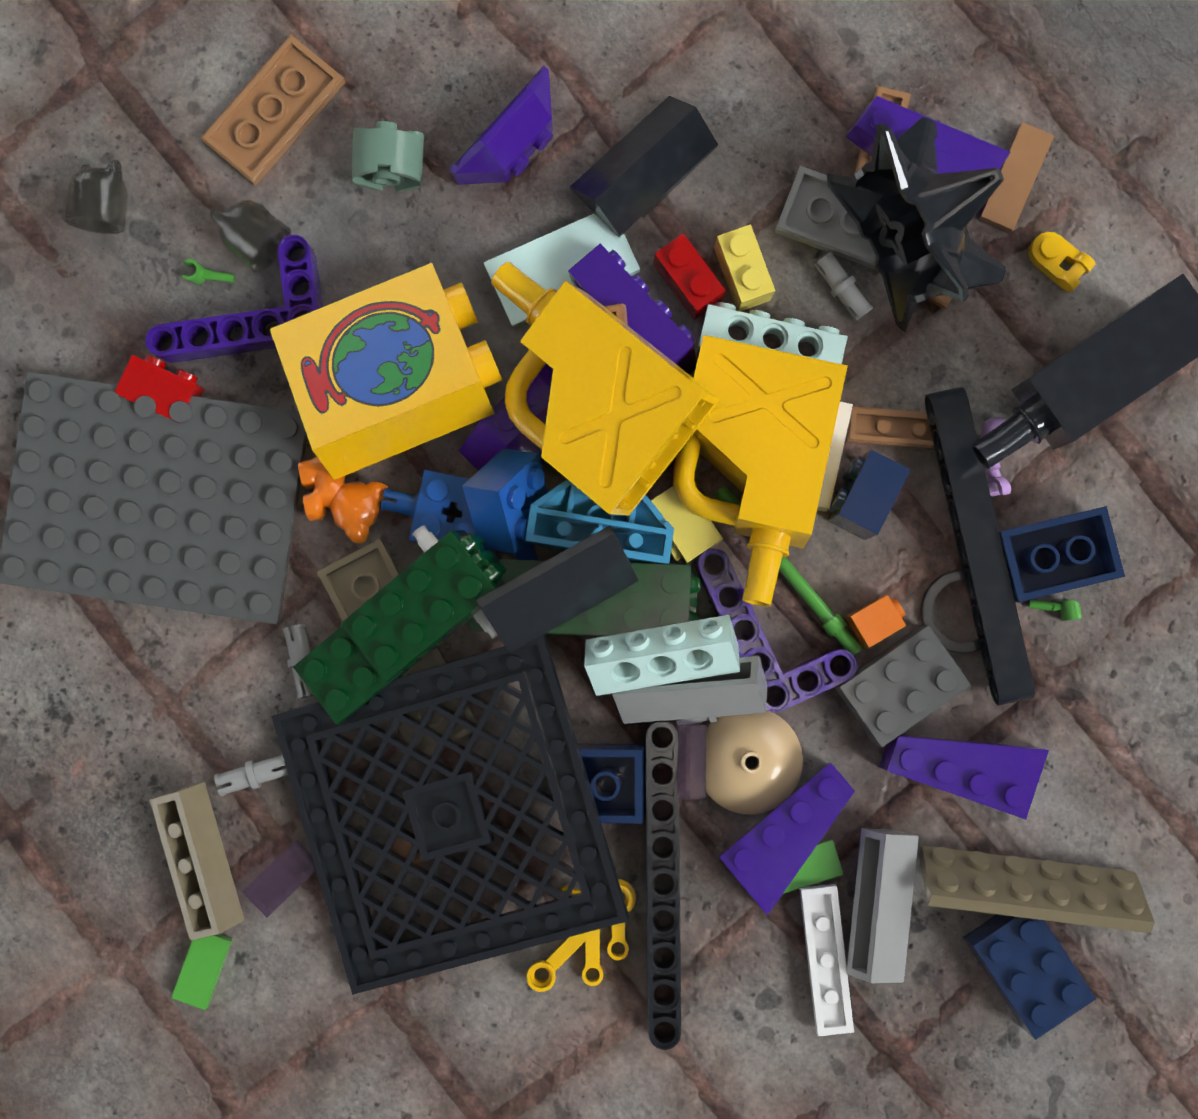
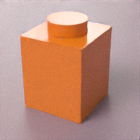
M888 595L876 598L845 617L863 648L875 645L906 626L902 619L905 617L902 606L897 599H890Z

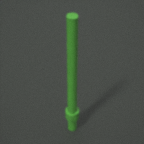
M726 485L715 493L720 501L740 505L739 500ZM782 557L779 569L781 574L822 621L823 625L821 627L830 638L834 636L846 651L855 656L863 648L845 628L847 623L838 613L834 615L787 557Z

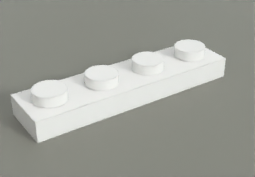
M827 884L799 888L816 1034L818 1036L854 1033L837 885Z

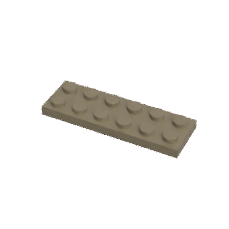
M378 539L317 571L342 621L400 574L382 539ZM438 645L415 666L410 667L401 677L447 664ZM462 698L441 703V705L455 712ZM468 704L462 717L478 725V721ZM428 708L407 713V715L421 722ZM435 711L428 726L444 734L451 719ZM401 722L398 729L405 742L410 744L417 729ZM457 724L450 739L457 741L472 733V731ZM423 734L416 749L430 755L434 753L439 742Z
M923 845L921 847L919 859L928 906L1151 933L1155 921L1136 872L1124 869L1093 867L1085 864L1060 863L1052 860L1044 861L1020 858L1018 856L987 854L980 851L971 852Z

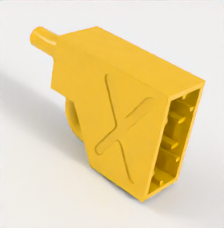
M506 262L495 272L491 284L526 313V322L532 325L520 340L529 350L515 367L506 384L505 405L509 418L523 435L542 450L541 457L603 510L608 514L629 516L720 399L585 291L566 280L558 291L553 288L545 290L511 262ZM545 364H548L553 368L546 424H544L530 411L527 403V391Z
M703 335L693 378L720 400L677 454L674 465L673 486L679 501L691 513L706 520L735 526L733 533L750 537L749 543L746 546L752 552L742 601L757 606L770 607L782 557L790 555L789 546L804 549L812 535L848 365ZM699 453L742 492L740 505L711 499L704 496L698 490L695 483V471Z

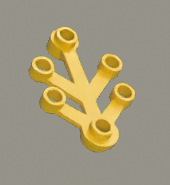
M618 879L621 890L625 895L624 900L627 911L630 912L636 902L635 890L629 882ZM564 885L559 889L566 891L569 885ZM575 888L572 891L573 894L581 892L580 890H576ZM625 922L611 926L612 938L607 944V952L614 960L624 959L629 952V945L625 939ZM600 929L568 937L546 960L534 961L528 968V985L537 992H545L551 989L555 983L556 970L584 942L585 965L582 969V979L589 986L600 984L603 980V968L600 965ZM614 943H622L625 946V950L621 954H615L611 950ZM539 968H544L548 971L549 976L544 980L538 979L535 971ZM595 968L599 971L600 975L597 979L591 980L586 976L587 970Z

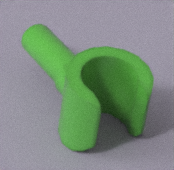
M192 259L184 261V264L196 268L194 275H182L184 279L192 284L200 285L205 280L235 282L234 274L206 269L203 265Z
M1029 600V608L1060 610L1061 621L1082 618L1080 604L1075 600L1060 602Z

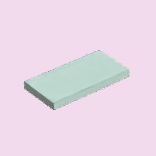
M595 213L483 262L491 281L500 266L506 262H511L545 290L553 288L558 291L565 280L574 285L568 270L601 243L608 252L613 249L621 256L626 264L624 269L631 276L640 272V267L625 235L623 234L619 238ZM495 288L512 328L526 323L527 314Z

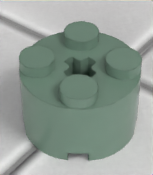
M389 121L376 122V128H354L351 152L352 182L364 188L383 191V185L395 186V191L399 192L420 188L423 170L424 134L418 131L397 130V124Z

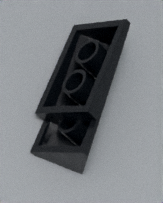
M668 96L570 186V189L620 238L641 216L644 218L718 147V143L697 107Z

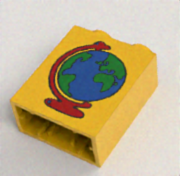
M432 263L270 329L312 451L334 480L495 414L484 389L503 381L486 340L467 347L461 329L478 323L462 282L443 289Z

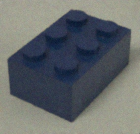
M1107 506L999 532L1015 603L1125 577Z
M996 914L963 936L968 947L1022 1028L1035 1040L1096 1000V997L1044 920Z

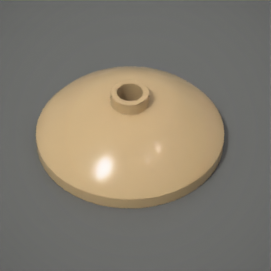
M766 710V713L718 717L717 722L710 723L702 733L696 749L695 763L701 785L717 804L727 810L740 814H760L776 808L793 793L802 773L803 756L800 742L790 725L780 716ZM749 756H756L758 759V764L753 769H748L745 766V760Z

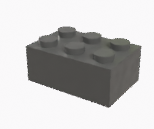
M923 625L917 627L858 668L850 680L834 688L872 743L882 748L970 687L971 684L931 627Z

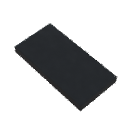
M609 525L477 599V602L508 652L512 653L639 580L615 532Z

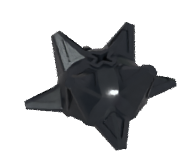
M926 117L919 119L897 140L887 125L878 124L870 162L863 165L853 177L827 174L828 187L857 224L861 237L870 242L877 256L875 266L882 275L895 323L903 332L907 330L916 303L941 295L964 302L969 296V289L1000 283L1003 281L1006 272V266L997 258L989 256L969 236V231L967 230L969 222L1004 181L1001 171L998 168H987L940 174L937 170L935 138L937 137L936 123Z

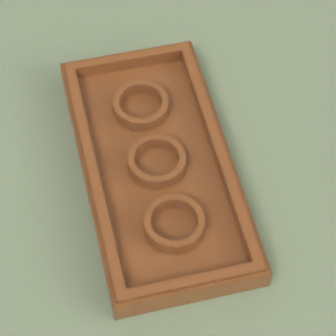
M290 34L200 139L256 186L346 83L345 79Z

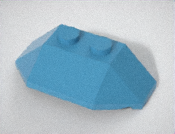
M567 479L530 505L525 542L555 552H563L610 525L630 563L669 564L674 528L665 520L646 495L629 516L608 514Z

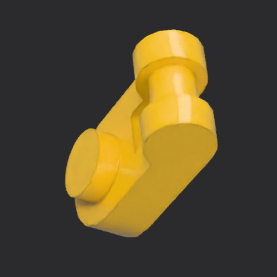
M1055 232L1041 233L1029 246L1028 256L1032 264L1059 287L1070 293L1080 284L1079 279L1081 276L1088 274L1096 265L1091 256L1080 252ZM1063 260L1072 265L1068 271L1059 266Z

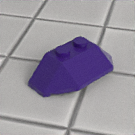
M544 65L459 160L451 166L449 171L452 180L457 185L507 182L513 175L517 177L526 169L529 164L528 158L536 149L541 151L548 145L553 137L549 70Z
M545 364L527 391V403L530 411L544 424H546L553 368L548 364ZM505 397L493 408L495 414L482 419L458 450L478 471L502 449L539 453L541 465L546 462L541 457L542 450L523 435L510 420L505 405Z

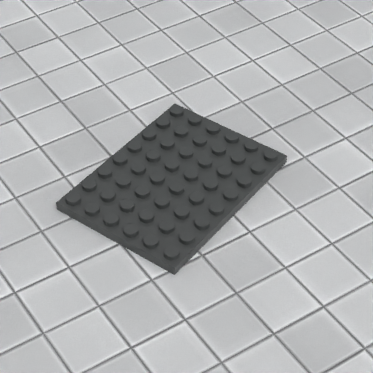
M27 372L0 553L1 584L280 624L301 484L298 463L304 461L307 434L298 411L192 396L189 404L177 401L171 405L169 410L170 417L173 419L171 420L155 412L156 403L151 397L141 396L135 403L114 392L117 385Z

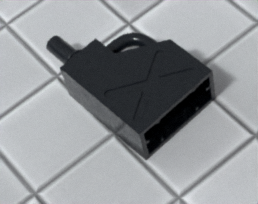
M1181 274L1140 300L1011 389L1020 402L1019 406L1013 407V416L971 445L980 463L985 468L990 469L1029 442L1033 441L1040 444L1044 438L1053 450L1070 444L1198 358V293L1186 276Z

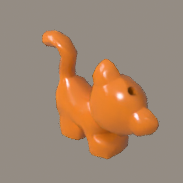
M317 456L299 462L298 470L302 485L307 490L314 489L312 493L303 496L304 509L309 521L322 520L326 516L327 508H330L334 524L343 529L346 536L352 542L364 543L369 535V528L378 517L381 502L385 498L383 493L388 486L375 481L367 484L363 482H349L345 484L346 476L334 480Z

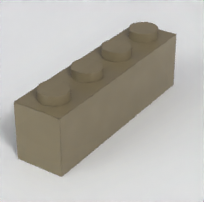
M205 782L180 788L149 799L190 941L220 934L244 921L245 919Z

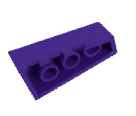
M876 96L864 108L845 137L872 156L878 124L887 125L897 140L919 119L926 116ZM933 120L937 128L935 150L937 170L940 174L987 168L1000 169L1011 153Z
M600 243L568 270L572 283L588 293L603 306L625 304L628 326L690 375L696 369L697 358L694 347L696 339L685 325L682 324L678 327L670 319L672 313L660 299L655 302L647 294L649 288L637 274L631 277L624 269L626 267L624 260L615 250L612 249L608 252Z
M899 735L886 745L879 768L1026 820L1049 750L1030 746Z
M827 763L719 855V858L766 915L770 913L855 792L832 763Z

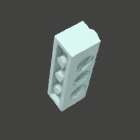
M716 302L715 306L708 304L696 353L700 352L703 335L771 349L764 344L763 336L774 334L780 339L781 346L773 350L803 356L798 350V343L809 342L815 349V355L810 358L842 364L848 336L840 335V331L836 328L819 326L818 329L805 327V322L794 318H785L784 321L770 319L771 315L769 313L759 310H750V313L736 311V307L729 303ZM733 326H740L746 331L747 338L736 341L730 337L728 329Z
M730 615L587 639L585 643L584 666L595 694L598 696L740 672L739 645Z

